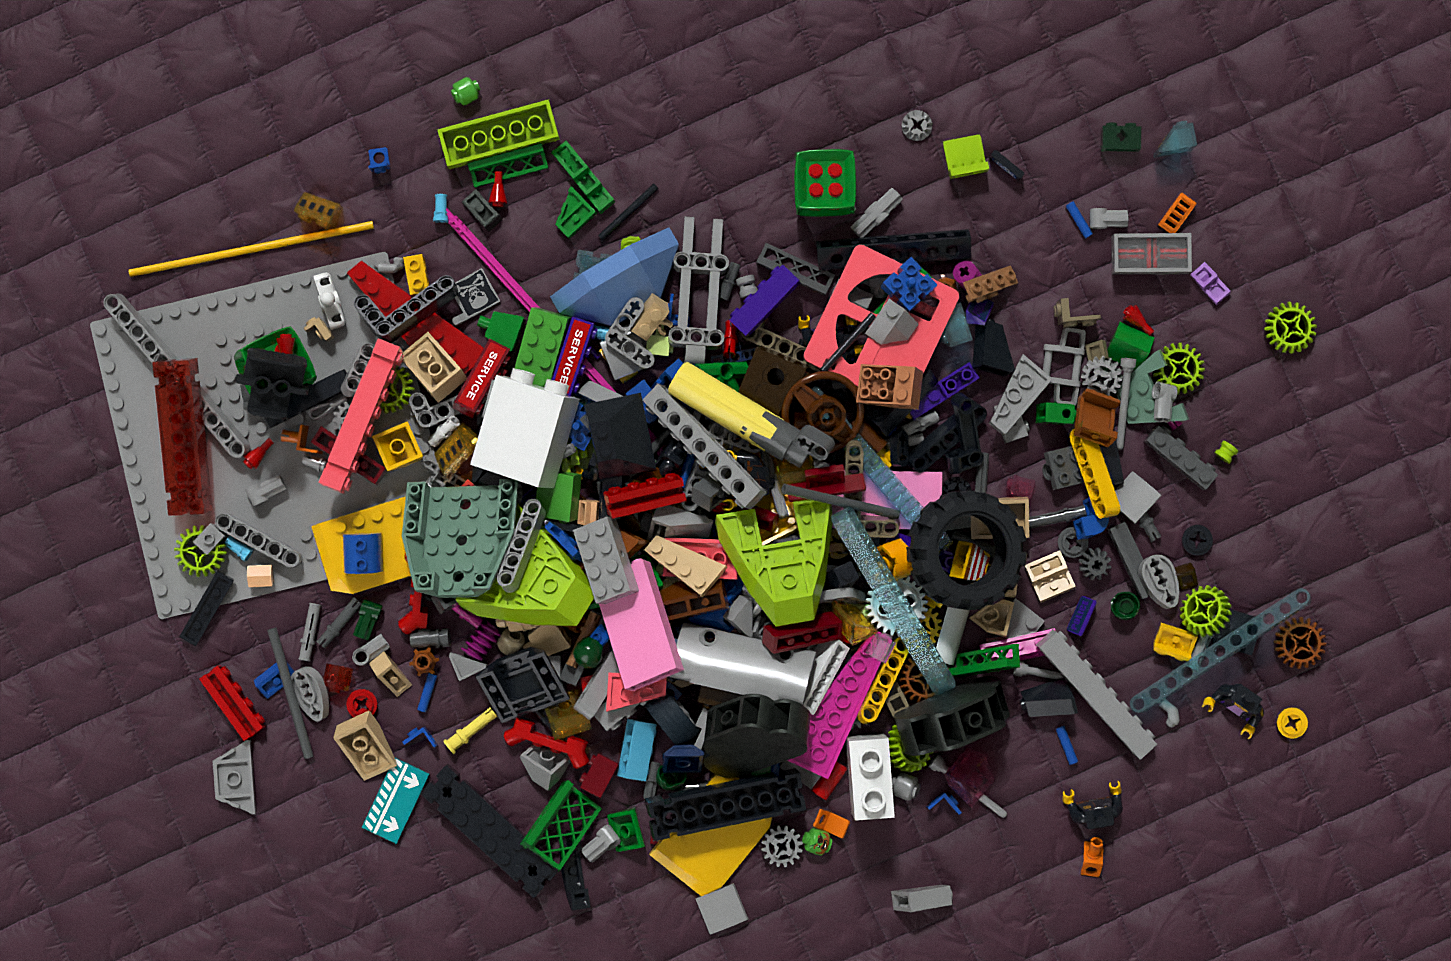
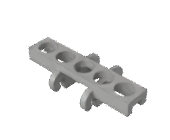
M426 454L420 464L435 473L430 477V482L434 481L440 487H446L447 485L445 484L447 482L455 487H459L456 484L458 479L463 484L466 482V480L455 474L457 469L450 471L446 467L442 468L440 462L438 463ZM426 458L431 461L430 465L424 463ZM433 464L437 465L435 469L432 468ZM441 469L447 470L445 476L440 475ZM437 475H439L440 477H442V478L445 479V480L442 482V481H440L439 479H437L436 477H437Z

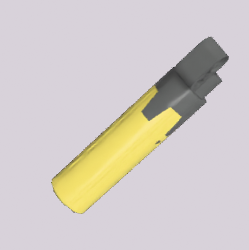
M689 362L682 364L669 385L668 394L778 460L783 461L785 459L801 468L809 455L818 460H825L835 446V442L830 436L814 426L805 425L801 430L797 429Z

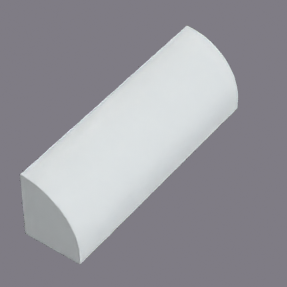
M947 608L933 660L954 666L969 610Z
M839 639L820 643L815 649L816 658L811 670L803 705L810 711L811 715L815 714L850 649Z

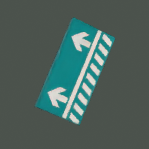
M395 757L397 766L388 770L362 828L397 844L430 773Z

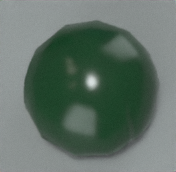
M1129 591L1119 592L1111 600V611L1120 620H1131L1139 613L1140 601L1135 594Z
M590 637L582 638L574 648V659L578 665L584 668H595L603 658V647L596 639Z
M662 766L656 772L657 784L667 791L678 790L687 779V773H663Z

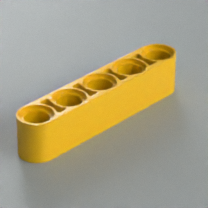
M1072 430L1069 436L1096 516L1102 519L1118 515L1120 504L1099 444L1074 436V430Z
M899 637L890 643L857 714V719L862 724H868L877 719L910 651L911 643L906 637ZM897 642L903 644V651L898 650ZM889 659H893L895 661V668H891L889 666ZM881 676L887 678V685L881 683ZM873 693H877V694H878V696H879V701H878V702H875V701L872 699V694H873ZM864 710L870 711V719L865 718Z

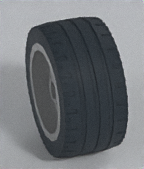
M667 688L666 696L649 700L645 704L649 713L675 745L687 744L700 732L689 716L690 714Z

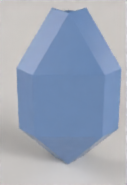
M666 228L625 247L582 272L551 295L550 298L561 315L573 316L588 322L611 327L631 298H641L644 303L652 293L662 298L679 243L670 228ZM631 302V310L628 311L626 309L624 312L634 317L633 312L635 309L639 310L641 308L639 307L640 302ZM626 316L621 317L619 324H622L629 318Z

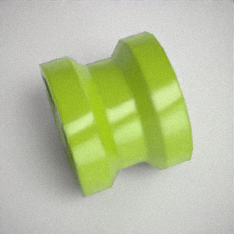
M1223 440L1220 449H1217L1214 454L1230 464L1232 457L1237 455L1239 451Z

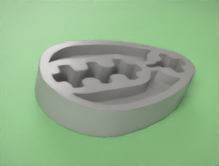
M1152 555L1145 558L1138 568V576L1145 591L1161 607L1165 609L1175 607L1179 599V583L1172 562L1163 555ZM1152 562L1156 564L1154 567H1150ZM1159 570L1160 574L1155 576L1154 573ZM1162 579L1164 583L1159 585L1158 581ZM1171 597V601L1167 603L1166 599Z
M306 666L296 670L291 675V679L300 707L314 721L325 719L329 713V699L322 676L312 667Z

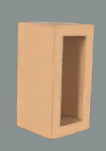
M579 500L577 524L587 525L599 520V501Z
M272 565L247 566L248 587L273 586Z

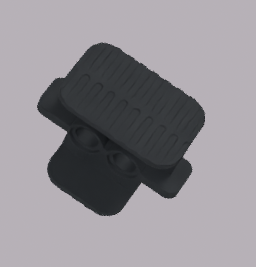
M249 348L244 375L236 374L235 382L238 384L251 386L247 412L259 417L278 420L287 419L291 393L308 395L309 387L303 385L307 360L298 355L262 350L260 348ZM261 379H264L268 382V384L266 386L261 387L257 384V382ZM279 383H285L287 388L279 390L276 386Z

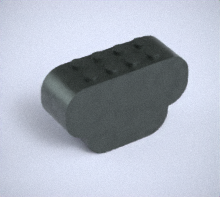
M984 676L969 680L900 710L894 715V719L905 754L918 756L936 750L948 751L957 749L990 735L1006 726L1005 720L1010 716V712L999 677Z
M746 694L715 705L707 712L703 749L705 750L704 765L718 776L736 778L801 756L807 751L811 713L806 707L796 701L788 699L772 700L762 694Z

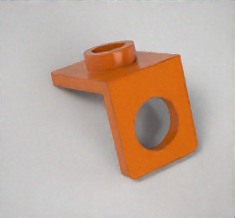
M820 809L813 827L844 838L850 821L830 811ZM824 815L822 822L819 824L820 818Z

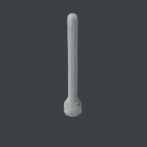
M1121 358L1120 363L1124 372L1116 440L1118 450H1122L1124 447L1131 371L1136 367V359Z
M1020 661V668H1014V675L1020 677L1022 675L1026 676V674L1056 680L1064 677L1060 672L1029 667L1023 661Z
M938 754L928 766L934 771L943 772L954 782L961 777L947 767L944 759ZM961 780L963 782V784L960 785L961 787H964V784H966L965 786H969L967 783ZM973 789L977 793L974 796L1000 817L1005 818L1007 816V812L983 793Z

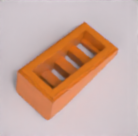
M1180 193L1158 226L1168 233H1176L1197 203L1185 194ZM1180 200L1186 203L1189 206V208L1187 209L1182 204H1180ZM1175 207L1182 210L1184 212V215L1176 211ZM1172 213L1180 219L1179 222L1169 215ZM1168 220L1176 226L1172 228L1165 221Z

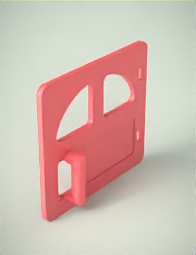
M858 245L854 248L804 352L803 357L807 363L820 369L825 360H828L838 349L836 321L839 315L848 316L861 323L870 313V311L851 303L848 300V294L858 284L873 276L891 275L894 272L899 275L897 271L902 265L901 263L864 245ZM933 279L937 287L929 295L939 300L938 306L933 307L920 301L913 309L931 318L930 321L909 312L918 323V326L907 341L880 345L868 336L856 363L849 364L841 356L835 363V368H830L828 371L847 377L857 387L861 364L917 367L924 373L959 299L958 291ZM888 295L884 305L886 304L888 299H891L895 303H897L899 299L895 295H893L891 298Z

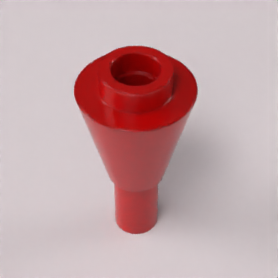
M495 171V181L488 203H492V207H503V204H507L501 171Z
M1129 305L1123 311V319L1141 328L1149 336L1154 332L1146 323L1137 305Z
M280 334V338H276L280 353L292 355L296 339L292 338V334Z
M268 438L261 446L243 456L245 459L243 463L249 469L255 468L257 470L266 451L274 442Z

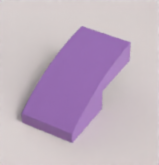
M1205 262L1190 274L1216 306L1231 293L1227 286L1218 278V275Z

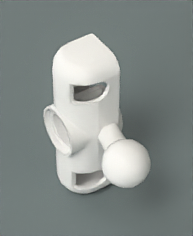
M327 272L314 275L313 277L319 292V302L322 311L326 314L330 329L334 330L343 327L346 320L331 275ZM328 278L330 284L322 286L320 284L321 281ZM334 316H341L342 321H332Z

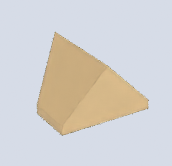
M1002 599L994 605L983 607L969 619L986 632L1006 637L1014 602Z

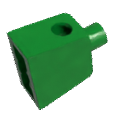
M494 311L491 319L480 316L477 326L487 330L485 338L498 342L509 348V351L513 353L525 318Z
M1048 402L1036 404V423L1074 424L1077 409H1075L1074 404Z

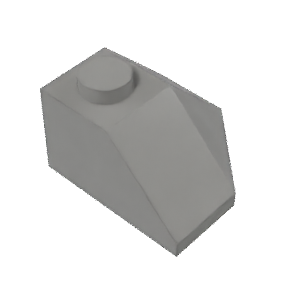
M888 299L865 334L880 345L907 341L918 326V323L904 308Z
M532 745L520 755V759L532 781L546 790L552 788L561 779L571 762L567 753H554L550 751L549 747L540 748Z

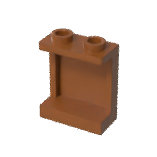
M1085 389L1078 397L1074 436L1109 447L1117 439L1118 432L1113 431L1115 410L1121 401L1093 389Z

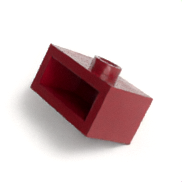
M599 752L597 756L593 754L588 763L591 768L588 773L584 771L579 782L582 783L580 788L601 798L619 763Z

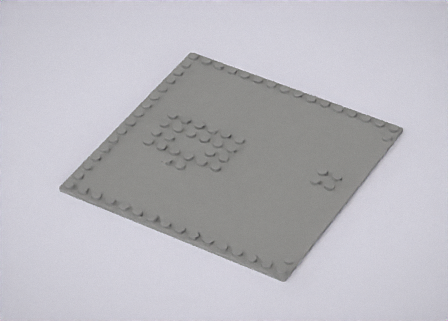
M386 252L137 311L250 444V451L261 446L268 438L274 442L266 451L257 470L255 468L249 469L243 463L245 460L243 456L235 458L227 452L113 317L91 322L90 328L157 614L160 619L194 612L217 570L234 579L220 605L327 580L311 526L405 497L407 482H426L430 487H440L436 482H430V477L435 473L420 464L421 460L406 467L386 472L378 485L370 482L358 473H352L350 479L353 482L350 490L345 491V494L322 486L318 482L323 471L317 472L315 468L302 465V459L304 454L307 453L321 459L323 457L326 461L328 460L330 455L311 443V440L321 426L338 436L337 434L340 430H334L333 427L337 423L332 422V419H337V416L333 413H339V408L336 407V409L319 420H312L308 414L309 410L279 425L268 428L263 417L254 416L243 409L240 384L235 382L236 374H239L234 360L236 351L271 332L289 326L299 336L314 366L317 376L314 383L343 369L348 372L356 353L365 343L375 345L378 338L363 321L354 306L355 298L364 293L348 276L347 272L360 261H363L378 272V263L390 264ZM325 272L329 273L332 277L346 320L343 327L334 330L330 329L326 314L322 311L318 298L319 292L313 277ZM380 273L394 283L392 273ZM329 279L322 280L320 284L322 286L330 284ZM127 313L124 317L125 320L129 322L130 314ZM334 316L332 321H342L341 316ZM315 317L317 319L320 317L335 338L329 342L325 339L321 340L315 332L317 327L310 332H306L303 328L307 326L306 322L311 318ZM141 327L137 328V334L139 336H142L143 330ZM402 337L391 343L399 346L403 352L409 348ZM151 341L149 347L154 351L155 344ZM363 351L366 357H370L369 352ZM163 356L162 363L166 366L168 360ZM402 362L399 369L405 367L406 369L403 374L409 372L411 375L407 380H413V383L408 384V386L413 387L414 391L408 390V394L421 393L418 379ZM355 367L358 373H363L360 367ZM178 371L174 372L175 379H180V373ZM399 378L396 388L401 394L403 386ZM390 383V384H389V387H388V391L393 392V391L391 390V388H390V385H391V383ZM188 385L186 390L191 395L193 389ZM341 393V394H339V395H337V396H335V397H333V398H331V399H329V400H327V401H325V402H329L330 400L333 401V400H335L336 398L342 396L343 393ZM389 395L386 402L382 401V403H392L397 398ZM347 397L348 403L351 405L353 397ZM415 397L412 400V404L415 407H420L423 405V400L420 397ZM203 400L199 401V406L201 409L205 408V403ZM402 402V410L396 406V413H393L390 408L388 414L384 413L383 407L379 419H375L373 423L375 429L372 436L408 421L423 457L426 454L437 461L434 447L428 442V437L431 436L429 428H421L418 425L410 405ZM330 406L316 409L312 412V415L318 416L328 410ZM348 410L344 412L342 417L346 416ZM213 414L211 420L214 424H216L218 419L216 415ZM426 414L420 418L421 423L425 425L428 424ZM186 420L199 421L206 429L205 443L196 450H186L176 440V430L179 424ZM301 424L309 426L306 449L323 451V454L296 450L297 443L282 442L281 436L289 437V435L281 434L282 430L299 432ZM192 429L190 432L183 433L188 436V440L195 437L198 438ZM225 429L224 436L229 438L230 432ZM372 436L371 438L368 437L365 455L385 467ZM237 444L236 450L239 453H241L243 449L240 444ZM426 458L424 463L430 465L431 461ZM433 464L432 468L435 469L437 465ZM280 475L287 489L269 498L267 502L253 507L245 489ZM437 475L436 478L442 481L441 477ZM228 513L299 551L302 555V563L297 567H287L254 549L249 559L244 562L235 552L225 547L221 548V551H226L227 554H221L220 558L225 559V562H217L221 565V568L218 569L214 566V574L208 570L207 577L203 575V572H201L200 577H196V571L192 576L189 575L190 568L186 572L182 571L185 564L178 566L177 563L182 559H175L174 556L179 555L180 551H174V548H180L181 545L177 544L176 540L183 541L180 534L182 533L187 536L186 529H190L193 533V526H197L199 531L201 525H204L206 528L210 523L215 524V518L219 514ZM226 516L221 519L223 527L229 525V519ZM244 526L238 528V534L241 537L246 534ZM261 535L255 537L254 542L256 545L260 546L263 543ZM198 536L192 538L188 542L187 547H194L195 544L193 543V541ZM224 538L219 543L224 544L227 538ZM274 544L271 552L277 555L280 552V547ZM201 549L192 550V552L199 553L200 557L202 556L201 554H204ZM186 553L188 561L196 566L194 555ZM291 553L288 556V561L294 564L297 557L294 553ZM215 555L206 556L202 567L208 565ZM272 565L273 586L248 587L247 566Z

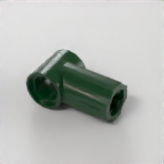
M364 599L353 635L369 641L383 606Z

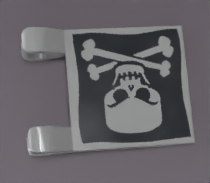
M482 268L455 282L458 288L455 300L463 313L454 317L452 322L455 326H458L501 302Z

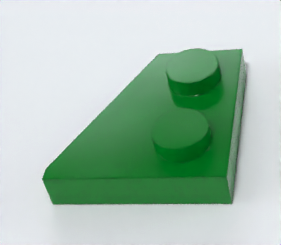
M572 186L568 190L567 199L563 203L562 212L555 224L568 239L573 237L597 214Z

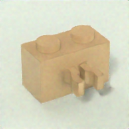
M652 293L644 303L642 313L631 327V332L645 341L651 337L656 329H658L661 335L665 336L666 330L662 329L661 325H667L670 328L673 326L670 320L665 319L669 313L668 303Z

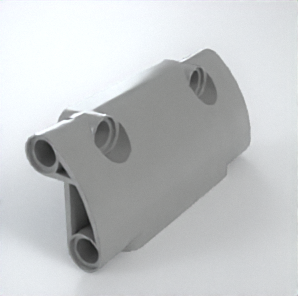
M683 623L676 646L684 670L669 677L737 694H762L772 700L788 699L804 705L811 670L816 658L815 651L801 648L790 650V658L784 660L781 657V652L773 654L762 643L761 639ZM708 632L715 634V640L711 643L707 642L705 638Z

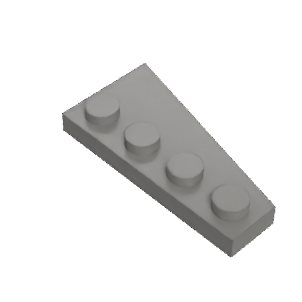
M1024 354L1021 356L989 422L1003 436L1052 380L1050 376Z

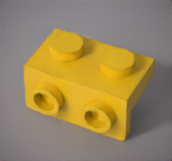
M1161 623L1153 642V650L1160 655H1170L1179 661L1190 662L1191 653L1198 636L1192 632Z

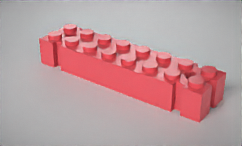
M379 338L377 339L372 356L368 361L327 460V465L318 482L322 486L342 494L350 490L353 482L350 477L352 473H357L360 466V462H358L359 457L365 454L367 449L366 440L368 437L371 438L375 429L373 423L375 419H379L382 412L380 407L382 401L386 402L389 396V384H393L396 379L397 373H395V368L397 365L401 366L404 355L399 346Z

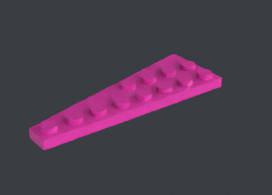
M876 630L869 634L867 639L832 681L815 714L811 715L807 751L803 755L787 761L829 779L890 644L891 637Z

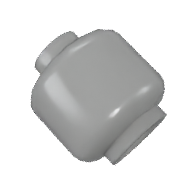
M903 772L897 777L894 776L892 779L893 794L907 801L916 798L920 790L918 779Z

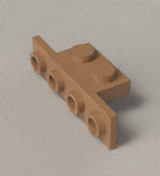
M1011 266L963 282L968 293L966 295L968 303L975 300L977 303L994 298L999 295L998 291L1018 283L1016 274Z

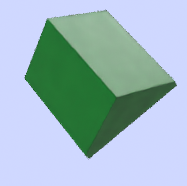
M1119 322L1107 348L1108 356L1112 358V361L1119 364L1121 363V358L1136 359V367L1133 369L1135 370L1148 357L1154 337Z
M636 807L607 815L609 825L621 839L620 844L615 847L616 852L645 847V840Z

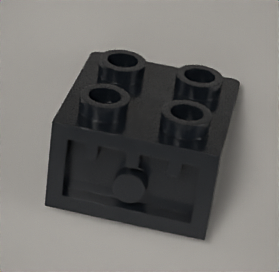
M1228 609L1232 612V615L1227 616L1230 622H1224L1225 628L1220 627L1219 633H1214L1215 636L1212 644L1252 655L1263 618Z

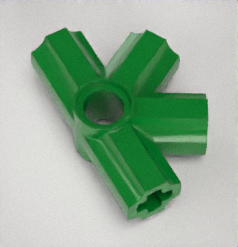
M747 362L695 364L697 368L737 392L739 391V386L735 379H743L749 367Z

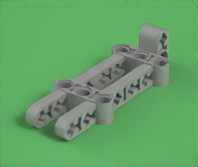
M685 216L682 252L676 253L673 259V268L681 273L677 327H673L669 331L668 342L673 347L685 348L684 363L689 362L695 366V364L704 363L705 350H718L724 342V334L716 329L719 277L727 272L729 260L725 255L721 254L723 219H713L711 253L692 252L694 217ZM682 258L686 260L687 264L680 266L676 261ZM703 260L706 265L698 267L696 261ZM721 261L725 264V267L719 269L715 266V263ZM691 274L709 275L706 328L687 327ZM674 333H679L682 336V339L679 341H675L672 338V335ZM697 334L701 337V341L694 342L691 336ZM718 336L720 342L717 344L712 343L710 338Z

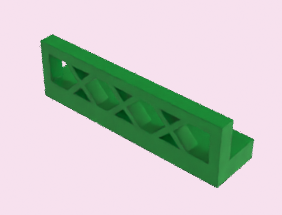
M542 143L468 163L475 188L494 183L495 178H489L491 175L495 177L493 172L496 166L502 165L507 168L502 176V181L549 168ZM541 155L544 165L535 167L530 164L534 156ZM520 160L525 163L522 171L517 172L511 167L515 161ZM483 170L489 173L486 180L477 182L475 172Z
M1019 644L959 653L956 655L957 667L949 668L948 676L966 677L1020 668ZM1012 649L1013 659H1008L1006 655ZM994 652L999 655L996 661L991 660ZM979 655L984 658L982 663L976 662ZM964 657L970 661L966 666H963Z

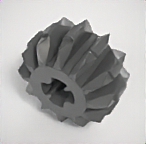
M1089 548V554L1083 552L1082 555L1085 558L1079 559V562L1082 564L1079 570L1084 571L1083 576H1089L1090 580H1094L1095 577L1101 580V574L1107 576L1108 573L1105 570L1111 569V566L1107 564L1111 561V558L1106 557L1107 552H1101L1100 548H1096L1095 551Z

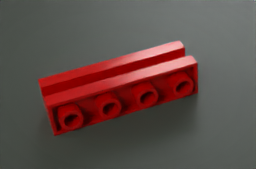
M670 473L660 479L649 478L646 482H632L622 488L618 486L611 487L609 491L603 492L607 514L614 519L686 501V495L682 490L684 486L683 479L678 474Z
M217 665L208 674L199 678V680L241 738L246 741L266 727L264 725L265 720L259 712L256 714L253 710L254 704L248 697L245 698L241 693L243 689L238 682L232 681L230 678L232 674L228 668Z

